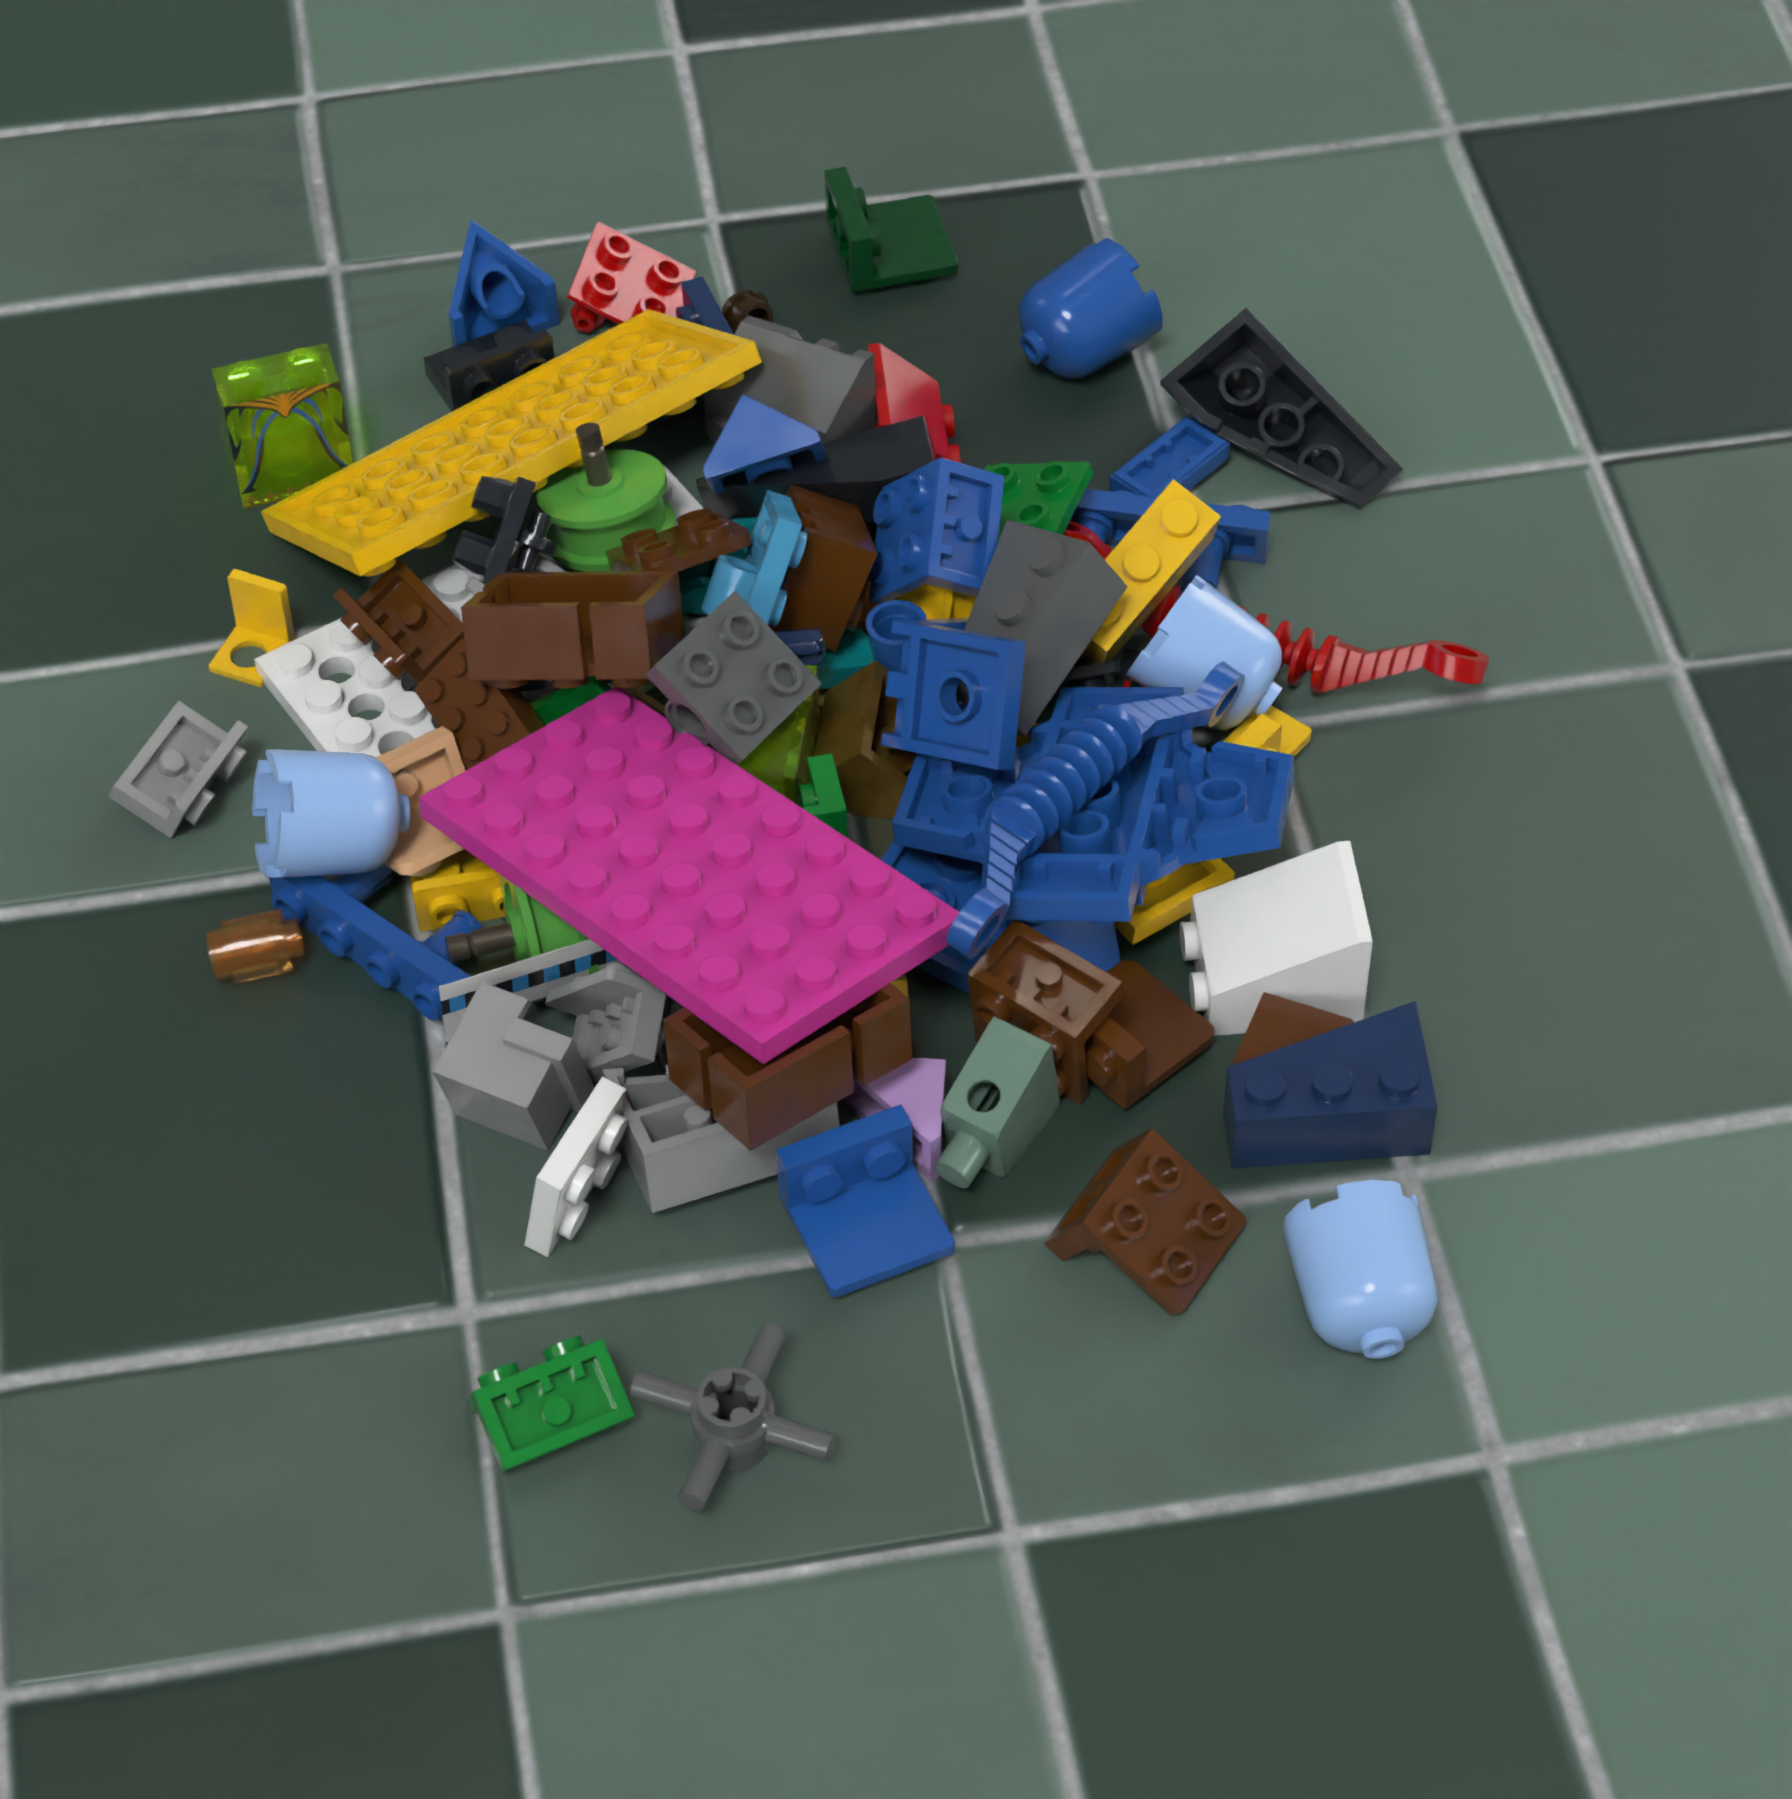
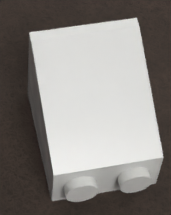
M1350 841L1332 843L1192 895L1190 922L1180 923L1181 952L1184 961L1194 960L1196 972L1189 974L1191 1006L1194 1011L1204 1012L1205 1019L1214 1027V1036L1246 1033L1263 992L1351 1018L1354 1022L1363 1019L1373 940Z

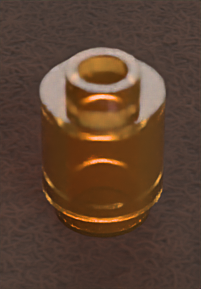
M282 908L221 921L219 929L206 931L209 957L217 981L232 978L234 984L293 972L296 970L295 958L305 956L304 941L298 919L286 920Z

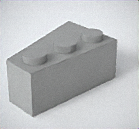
M666 1065V1075L625 1078L624 1068L603 1070V1076L606 1079L626 1088L621 1116L628 1119V1125L619 1144L652 1213L778 1174L776 1149L839 1127L836 1102L750 1151L713 1118L712 1108L704 1111L669 1080L668 1065Z

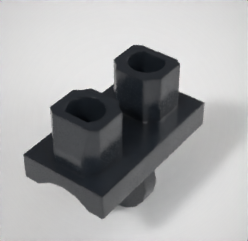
M481 476L470 508L500 518L498 528L493 540L462 530L451 561L471 573L480 575L479 581L487 585L499 573H505L515 544L522 546L515 568L527 573L533 572L539 553L556 557L560 545L544 538L551 516L534 511L527 532L520 530L536 482L519 476L513 482Z

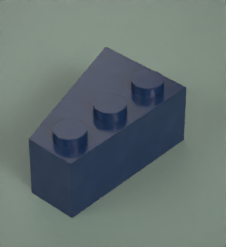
M1416 1001L1227 1067L1223 1119L1231 1169L1430 1155L1437 1114V1102Z

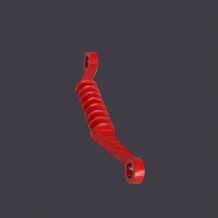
M1073 521L1069 522L1063 535L1090 542L1104 560L1112 552L1111 548L1103 543L1095 532ZM1174 585L1142 623L1141 627L1150 636V640L1159 630V625L1179 599V586ZM1239 606L1247 612V608ZM1260 613L1256 620L1269 629V615ZM1286 620L1280 623L1274 633L1282 649V664L1279 671L1284 664L1288 665V684L1297 686L1308 671L1311 672V692L1321 695L1324 691L1338 687L1358 684L1422 667L1435 675L1456 682L1482 684L1490 659L1486 654L1471 647L1438 640L1368 651L1343 643L1340 637L1328 635L1318 650L1314 648V629L1306 627L1298 640L1293 642L1292 622Z

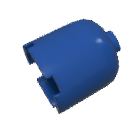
M1105 238L1097 244H1089L1027 289L1019 305V323L1022 332L1019 342L1023 352L1032 363L1036 365L1041 363L1046 369L1061 378L1081 379L1092 375L1145 344L1152 336L1162 330L1163 314L1158 297L1153 289L1144 294L1139 282L1132 274L1134 270L1139 268V264L1120 244L1109 238Z

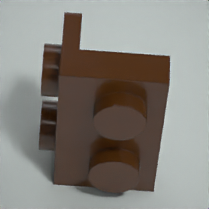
M400 558L357 601L342 587L333 595L348 611L340 621L364 645H367L374 639L381 646L373 656L397 680H400L408 673L420 683L445 655L464 638L463 622Z

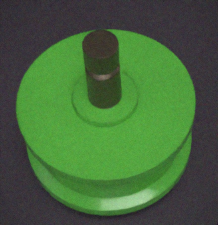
M585 423L576 429L584 465L575 468L565 467L548 476V483L537 490L536 500L539 511L551 516V526L547 532V539L560 545L557 556L553 557V559L562 566L577 571L606 572L611 571L605 551L622 546L621 538L643 529H655L656 533L677 526L672 506L662 499L667 488V477L662 463L652 455L641 451L629 449L605 450L602 445L603 440L599 425L597 423Z

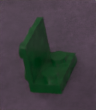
M846 167L824 170L826 222L852 292L932 279L958 272V259L933 196L923 195L867 205L862 187H853Z

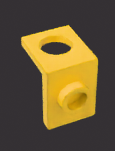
M233 569L227 579L236 627L209 663V671L262 687L264 681L257 672L256 666L249 668L239 667L232 662L231 658L238 649L246 646L260 647L268 653L295 640L287 586L280 582Z

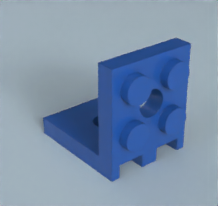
M969 618L893 620L891 633L903 635L900 670L888 671L886 696L897 698L894 732L882 733L881 745L995 770L1013 769L1026 641L966 631L964 629ZM961 680L965 683L969 692L968 704L956 693L957 686Z

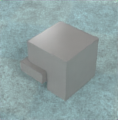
M481 981L435 1066L433 1074L455 1115L548 1151L569 1110L579 1113L594 1090V1084L573 1038L523 1020L531 1005L527 998Z

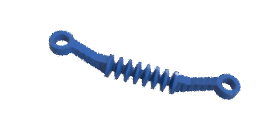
M1223 661L1210 671L1194 694H1183L1179 697L1171 696L1164 697L1163 699H1151L1116 706L1102 704L1094 707L1084 720L1079 721L1070 733L1065 734L1057 745L1052 746L1043 758L1038 759L1029 771L1024 772L1015 784L1010 785L1002 796L996 798L985 810L981 890L972 896L952 923L946 937L947 945L967 959H972L980 953L1004 920L1010 905L1016 865L1024 857L1034 854L1045 840L1053 836L1058 827L1063 826L1072 814L1077 813L1086 801L1094 797L1099 788L1104 787L1113 775L1118 774L1127 762L1134 759L1140 752L1142 745L1150 737L1163 736L1164 733H1174L1206 725L1213 727L1218 723L1238 696L1244 684L1245 675Z

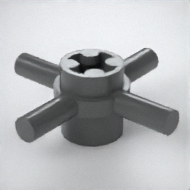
M769 1323L763 1324L741 1368L731 1366L717 1369L703 1379L698 1389L642 1370H638L635 1374L630 1388L631 1397L691 1417L693 1434L700 1443L701 1449L678 1494V1500L684 1506L693 1510H702L722 1470L738 1472L752 1468L765 1457L770 1443L825 1462L830 1460L837 1440L835 1434L775 1415L772 1395L764 1383L787 1337L780 1327Z

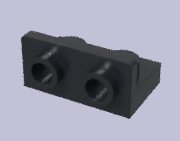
M523 320L424 357L425 373L450 410L454 411L554 359L553 339L547 330L543 329L534 332L527 321Z

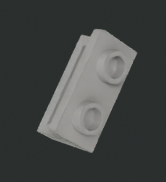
M178 700L114 784L108 797L169 838H172L185 819L196 825L216 795L208 790L218 776L227 782L247 754V751L241 748L239 744L249 726L237 720L227 733Z
M607 964L605 969L587 976L574 977L572 982L547 992L545 1002L547 1006L576 1015L573 1040L593 1083L601 1079L604 1069L624 1068V1072L654 1062L655 1056L663 1044L665 1032L664 1024L661 1021L666 994L625 964Z

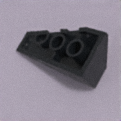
M1247 308L1242 310L1160 381V385L1200 426L1358 509L1364 507L1403 473L1404 468Z
M922 415L823 443L828 458L816 462L811 450L790 455L793 470L779 469L770 471L757 477L754 483L751 484L748 483L745 470L728 475L723 480L726 492L714 495L705 477L697 478L696 484L705 509H711L712 513H720L729 519L758 517L767 490L786 496L791 484L856 505L861 512L864 522H873L875 501L882 488L938 459L925 417Z

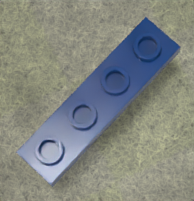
M1085 489L1070 521L1089 528L1096 533L1103 543L1117 546L1158 497L1137 495L1126 490L1110 492ZM1205 503L1218 513L1221 519L1211 543L1184 573L1182 592L1185 591L1196 575L1217 589L1222 559L1265 564L1269 542L1270 511L1257 510L1246 505L1225 506Z
M383 864L376 870L364 873L336 875L331 880L325 879L322 876L269 878L272 891V906L286 923L292 926L301 925L317 936L325 948L338 957L345 955L363 967L370 978L379 986L394 988L410 999L418 1011L431 1020L439 1019L443 1022L439 986L471 977L456 967L462 960L450 962L446 950L445 937L461 933L468 935L470 931L483 929L475 917L464 910H459L451 920L424 942L417 941L364 905L365 901L381 887L391 882V868L386 864Z

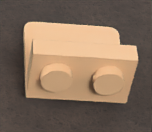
M443 726L375 757L383 762L391 772L398 788V794H406L409 800L410 822L408 830L405 833L398 834L397 844L387 862L384 863L400 875L421 876L436 870L442 864L443 859L464 849L421 818L419 797L466 771L453 733Z

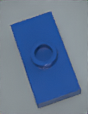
M1185 417L1110 475L1109 491L1126 490L1137 495L1158 497L1173 479L1189 491L1229 459L1230 443L1190 418Z

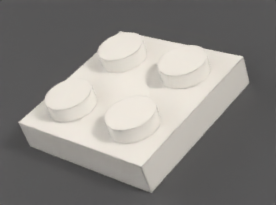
M602 1076L536 1177L524 1246L549 1257L562 1236L571 1240L578 1232L589 1209V1204L585 1202L586 1197L593 1186L603 1190L611 1180L619 1164L621 1154L614 1150L621 1141L628 1125V1119L621 1116L626 1088Z

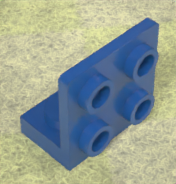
M940 457L884 486L875 501L873 518L877 524L875 548L878 555L867 577L871 582L869 601L881 604L924 584L977 597L998 543L1005 476Z
M902 1104L776 1149L779 1197L830 1296L839 1297L947 1257L955 1252V1240L913 1165L912 1123Z

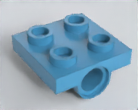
M767 490L751 536L753 543L747 547L744 559L729 555H719L701 607L704 613L707 615L712 613L736 591L767 625L777 626L787 598V591L780 589L787 567L795 569L798 567L807 541V533L800 531L802 527L801 519L790 497Z

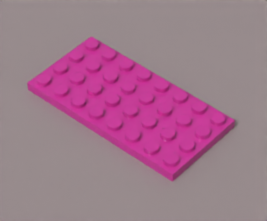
M613 687L598 695L589 702L550 722L541 729L502 749L495 755L419 797L421 818L762 1064L767 1063L876 993L888 983L893 982L949 946L946 943V937L952 923L959 914V911L708 745L700 744L701 741L687 732L682 734L676 733L667 718L620 687Z

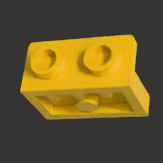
M466 849L443 859L442 864L428 874L409 876L419 932L440 929L459 910L470 913L478 922L505 918L500 874Z

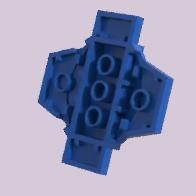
M1061 687L1051 720L1030 729L1031 742L1020 748L1015 747L1013 769L995 770L917 753L892 822L895 844L976 861L983 865L985 810L996 798L1001 797L1010 785L1015 784L1024 772L1029 771L1038 759L1043 758L1052 746L1057 745L1065 734L1070 733L1079 721L1084 720L1094 707L1102 704L1116 706L1151 699H1163L1164 697H1179L1184 694L1183 687ZM1191 729L1164 733L1163 736L1150 737L1142 745L1140 752L1134 759L1127 762L1118 774L1113 775L1104 787L1099 788L1094 797L1086 801L1077 813L1072 814L1063 826L1058 827L1053 836L1045 840L1034 854L1024 857L1016 865L1010 905L1004 920H1023L1028 923H1044L1050 920L1089 921L1094 924H1109L1115 921L1130 922L1134 906L1143 905L1148 883L1172 873L1185 864L1280 848L1295 778L1293 755L1219 741L1211 746L1212 753L1206 752V748H1200L1192 742Z

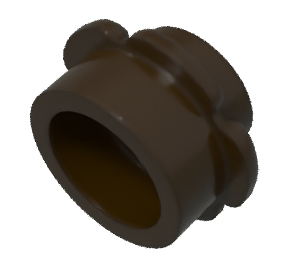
M750 289L742 290L729 297L722 309V313L733 334H735L741 321L748 316L773 322V311L768 305L766 296L759 291L754 293Z

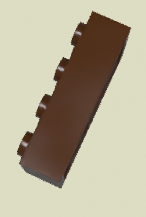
M464 638L414 688V691L438 726H443L453 733L461 759L468 769L545 726L518 687L501 689L492 687L491 680H469Z

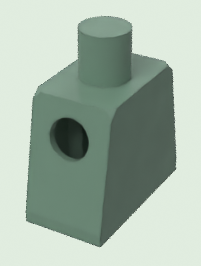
M995 1016L992 1018L942 1103L940 1112L947 1147L934 1165L935 1170L942 1178L957 1187L968 1188L981 1168L998 1177H1005L1011 1173L1060 1106L1052 1044Z

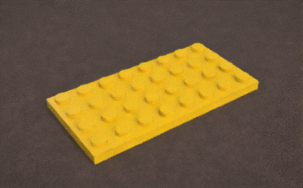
M648 309L262 510L261 514L270 533L360 577L362 575L366 577L375 576L392 568L396 563L395 558L413 548H428L443 541L447 537L446 531L464 521L473 522L490 516L470 508L481 476L505 479L513 482L519 476L536 482L533 492L537 491L548 483L547 477L565 467L575 468L584 465L576 435V429L580 425L597 423L600 427L603 446L614 441L631 440L643 434L648 428L646 424L660 416L676 415L692 408L696 404L695 398L711 389L728 388L744 379L745 371L762 363L756 344L752 340Z

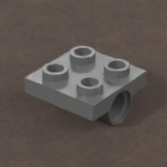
M736 591L645 674L669 699L665 706V715L675 732L678 734L687 732L700 740L702 745L710 743L718 753L736 765L822 684Z

